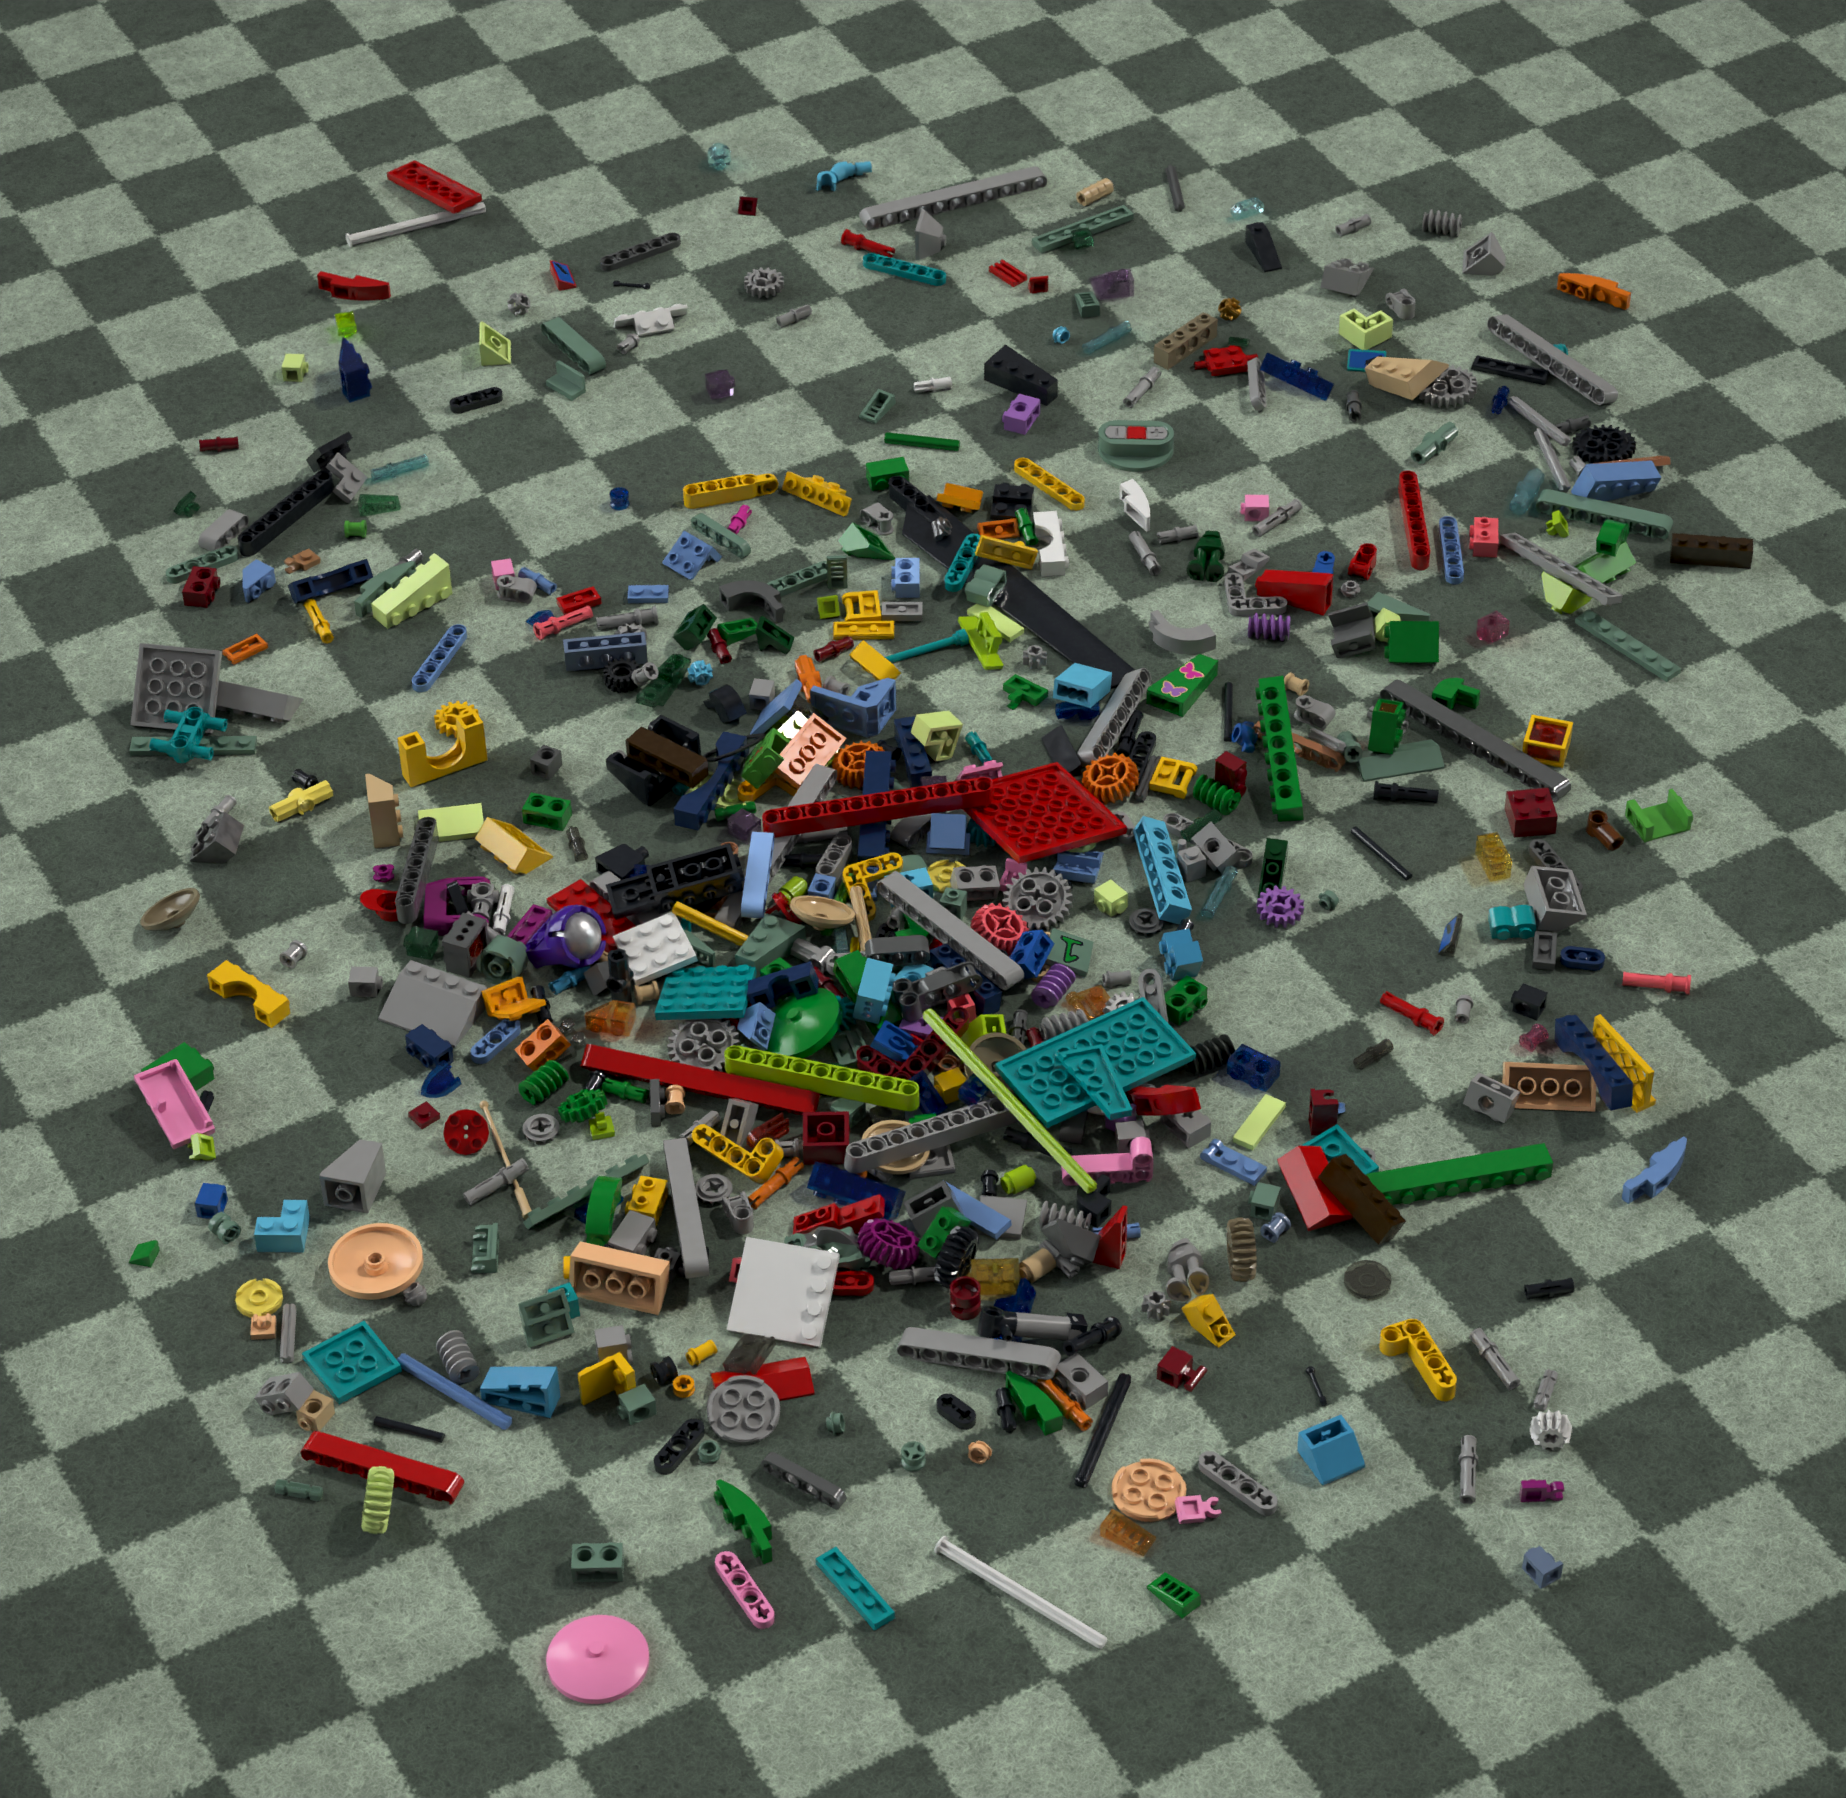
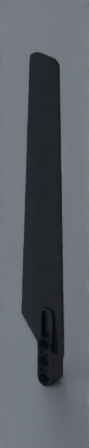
M891 477L889 479V497L906 511L902 535L949 570L965 537L975 533L930 495L926 496L904 477ZM939 517L946 518L952 526L951 534L945 535L941 540H935L931 523L937 521ZM966 554V555H963L962 557H964V558H969V557H971L972 555ZM978 556L965 583L971 582L976 570L980 569L983 565L1006 571L1007 582L993 604L1071 663H1078L1112 672L1111 689L1118 687L1126 673L1135 671L1134 668L1014 566ZM960 567L956 568V570L962 571L965 570V568Z

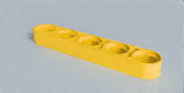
M1018 458L1015 460L1014 471L1071 510L1079 511L1084 508L1085 498L1082 494L1030 459Z

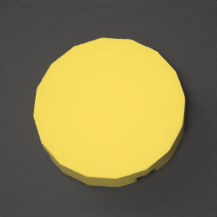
M940 860L931 864L927 872L933 883V890L944 893L946 887L951 888L950 878L953 868L964 865L958 861L953 863L949 862V860Z
M262 1278L263 1281L253 1279L241 1285L236 1292L235 1301L237 1309L243 1315L250 1318L254 1314L266 1316L267 1313L273 1314L282 1305L283 1295L281 1287L275 1281Z

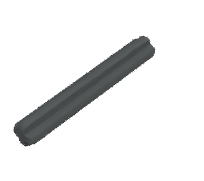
M1168 165L1165 171L1174 209L1181 212L1182 209H1185L1176 167Z

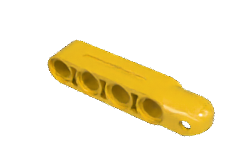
M766 473L760 475L744 474L688 484L683 488L684 506L689 509H696L752 499L757 496L774 493L779 483L776 476Z

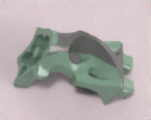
M818 1227L809 1233H795L792 1236H786L784 1239L785 1244L818 1249L819 1247L825 1251L839 1253L838 1267L846 1268L847 1271H859L860 1268H869L872 1263L870 1257L865 1256L864 1252L859 1249V1244L857 1243L859 1235H855L852 1227L841 1230L831 1227Z

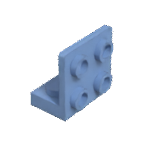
M683 531L662 563L692 580L706 560L710 561L712 559L718 562L722 556L712 546Z

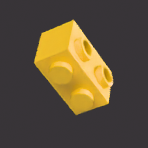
M640 1176L638 1183L633 1185L631 1201L626 1203L625 1215L630 1210L655 1218V1226H657L669 1195L668 1181Z

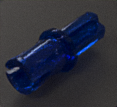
M1499 387L1497 394L1493 397V407L1491 410L1493 413H1497V415L1501 414L1503 407L1508 403L1507 397L1510 393L1508 387Z

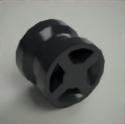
M670 1356L664 1357L659 1363L653 1362L650 1364L652 1376L660 1386L665 1384L666 1380H674L678 1376L677 1368Z

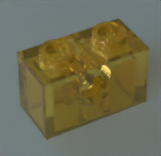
M1018 1258L971 1259V1277L976 1279L981 1285V1295L1020 1294Z

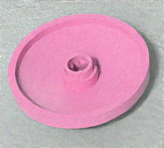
M610 1615L586 1616L567 1624L554 1636L547 1651V1671L555 1688L572 1700L586 1704L613 1702L630 1694L643 1681L649 1667L648 1644L640 1630L624 1619Z

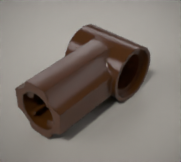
M1600 810L1590 812L1586 827L1587 834L1596 837L1608 850L1614 851L1624 843V838L1607 821V814Z

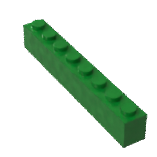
M1545 1143L1368 1173L1366 1175L1374 1186L1384 1194L1391 1205L1410 1204L1414 1201L1433 1200L1441 1196L1448 1195L1452 1197L1464 1192L1475 1193L1481 1189H1498L1504 1185H1521L1527 1181H1543L1552 1176L1553 1161Z

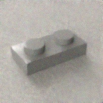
M882 602V621H922V602Z

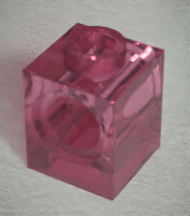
M1494 611L1478 619L1476 634L1479 639L1486 641L1490 645L1508 636L1510 621L1498 611Z

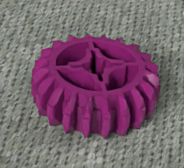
M885 1218L868 1219L859 1231L857 1241L859 1249L864 1251L863 1254L869 1256L871 1261L878 1262V1265H885L886 1268L892 1267L894 1270L897 1268L902 1270L905 1267L910 1268L917 1260L920 1247L917 1246L919 1238L914 1236V1232L909 1231L908 1227H903L900 1223H895L892 1220L888 1221Z

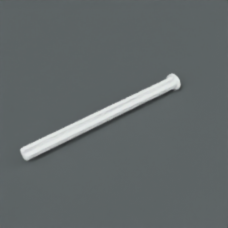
M481 202L455 214L450 211H444L349 235V233H346V241L351 248L352 245L486 212V207Z
M943 1536L937 1542L934 1550L935 1554L939 1555L942 1553L1093 1646L1100 1649L1105 1646L1107 1637L948 1541L947 1536Z

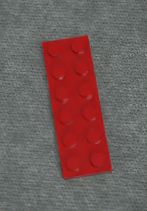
M416 160L387 172L388 180L454 214L482 201V194Z
M582 879L546 899L547 904L556 912L564 906L583 905L592 908L599 914L606 929V935L601 936V940L606 941L604 951L607 953L618 949L614 942V935L636 927L626 917L615 920L611 904Z

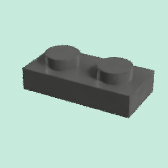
M1535 931L1532 968L1555 969L1557 933Z
M650 1079L652 1127L661 1126V1118H665V1105H661V1102H665V1090L660 1088L659 1079Z

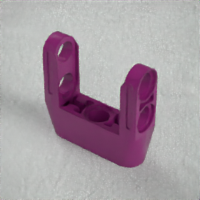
M481 876L454 877L427 883L424 905L425 933L445 936L452 929L453 923L461 916L447 915L449 898L451 896L446 884L457 880L459 886L465 888L461 890L463 896H467V892L471 890L472 884L479 882L491 884L490 880ZM473 914L476 917L486 919L487 923H489L486 917L481 916L479 914Z

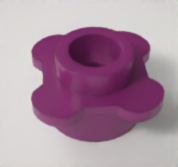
M392 864L374 866L373 872H375L373 879L381 883L394 879L395 876L392 872L394 866Z

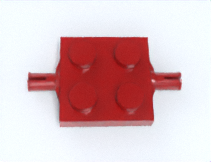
M1234 345L1226 348H1211L1203 350L1205 361L1194 362L1195 370L1206 368L1212 376L1248 372L1247 362L1256 357L1258 358V355H1246L1240 346Z

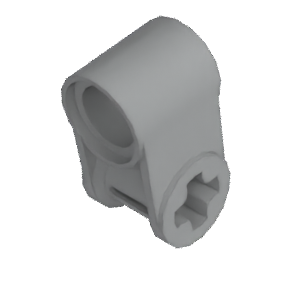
M1401 289L1397 293L1386 294V304L1401 319L1409 320L1415 316V298L1406 289Z
M875 503L860 511L862 522H866L867 526L871 527L875 532L883 536L893 533L894 528L891 525L893 513L884 508L880 503Z
M503 575L497 579L499 599L519 603L527 602V604L532 602L537 588L535 581L532 579Z
M1306 695L1299 696L1296 699L1297 710L1294 713V717L1298 721L1324 730L1335 717V709L1327 703L1320 702Z
M743 1191L740 1192V1195L721 1198L723 1210L727 1218H729L734 1231L742 1235L750 1233L754 1229L753 1210L746 1193Z

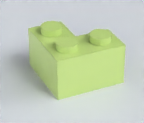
M1355 309L1340 315L1339 334L1361 350H1368L1392 338L1393 319L1381 310L1368 317H1365Z
M950 711L918 714L915 717L911 733L924 745L926 753L934 761L948 760L953 756L963 724Z

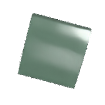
M564 1288L518 1303L521 1323L529 1348L575 1332Z

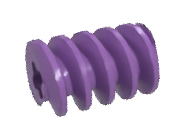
M1257 613L1254 614L1253 618L1249 616L1248 638H1251L1253 633H1255L1256 638L1259 639L1263 633L1266 640L1270 634L1272 640H1276L1278 635L1281 641H1284L1286 636L1289 639L1290 616H1287L1285 621H1283L1282 615H1279L1277 620H1275L1274 614H1271L1269 620H1267L1264 613L1261 619L1258 618Z
M1055 963L1051 966L1031 992L1034 1003L1045 1009L1049 1008V1006H1056L1071 987V984L1075 982L1076 976L1074 972L1060 963Z

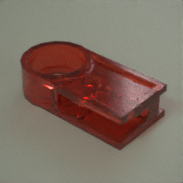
M780 1113L753 1129L746 1139L747 1145L754 1149L761 1139L770 1138L775 1141L789 1133V1118L784 1119L783 1113Z

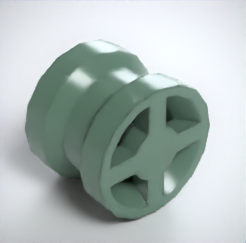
M915 1441L903 1445L901 1449V1463L904 1469L912 1472L923 1469L926 1463L925 1447Z

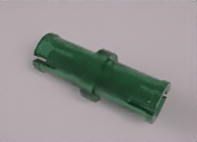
M1212 809L1202 818H1196L1193 824L1180 831L1181 837L1190 842L1191 838L1208 823L1216 824L1222 820L1220 813L1216 809Z

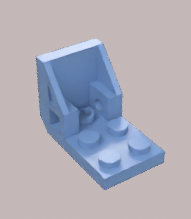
M885 678L860 686L851 697L813 686L810 690L811 715L815 713L830 726L860 736L871 737L878 735L896 711V680Z

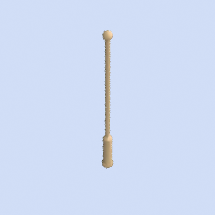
M481 1101L479 1106L485 1112L505 1165L508 1167L510 1162L489 1113L488 1102ZM514 1179V1193L523 1213V1219L526 1220L529 1217L527 1213L532 1210L523 1188L519 1187L517 1180Z

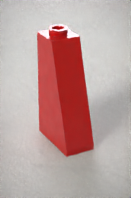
M1266 569L1261 576H1258L1255 587L1257 588L1258 596L1283 597L1287 600V605L1324 616L1332 603L1334 574Z

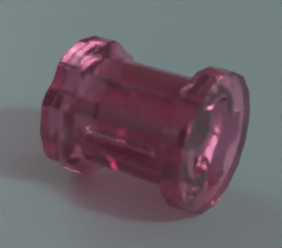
M1536 1023L1528 1033H1523L1519 1036V1043L1528 1051L1533 1052L1540 1042L1548 1040L1549 1034L1544 1026Z

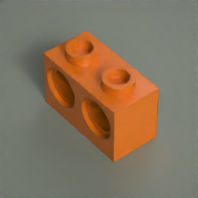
M547 1019L514 1050L530 1069L536 1071L545 1062L556 1060L571 1044L560 1030Z

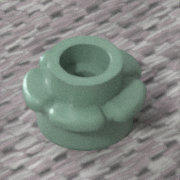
M1326 890L1318 896L1320 906L1326 910L1330 908L1335 910L1339 903L1337 895L1330 890Z
M831 1412L830 1417L826 1418L827 1430L832 1431L835 1436L837 1433L845 1431V1420L842 1413Z
M706 1440L700 1444L697 1455L700 1456L699 1459L702 1462H716L720 1458L721 1448L715 1441Z

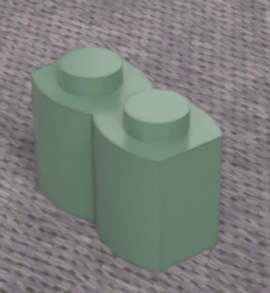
M983 565L980 569H977L974 578L965 587L967 601L990 607L1007 582L1006 571L988 565Z

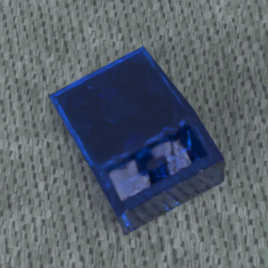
M343 337L338 365L342 393L351 403L371 396L370 389H372V385L368 378V374H370L368 364L362 361L360 353H356L354 345Z

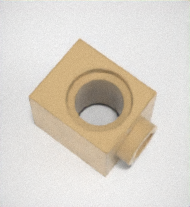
M313 1390L302 1407L296 1410L299 1426L306 1431H320L335 1414L333 1399Z

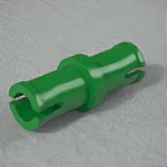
M1018 509L1015 512V516L1019 522V531L1023 534L1026 545L1037 544L1038 538L1034 531L1035 526L1030 521L1027 509Z
M606 1078L602 1085V1091L618 1095L623 1100L628 1098L646 1103L645 1099H648L649 1096L648 1089L632 1086L630 1082L626 1081L622 1083Z

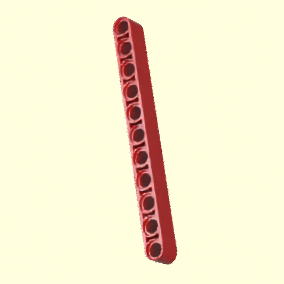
M979 777L770 809L762 815L763 832L774 833V838L985 806L991 804L994 800L993 781L987 777Z
M586 1044L580 1067L590 1071L600 1069L609 1075L650 1083V1079H659L661 1086L679 1085L685 1091L721 1097L727 1100L741 1099L759 1104L758 1106H765L766 1108L779 1111L786 1110L789 1113L803 1115V1112H816L821 1096L819 1093L592 1044Z

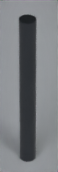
M1231 682L1225 683L1224 742L1232 741L1233 684Z
M1357 826L1351 829V833L1402 878L1406 881L1412 878V874Z

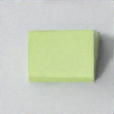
M481 321L479 323L482 366L511 364V341Z

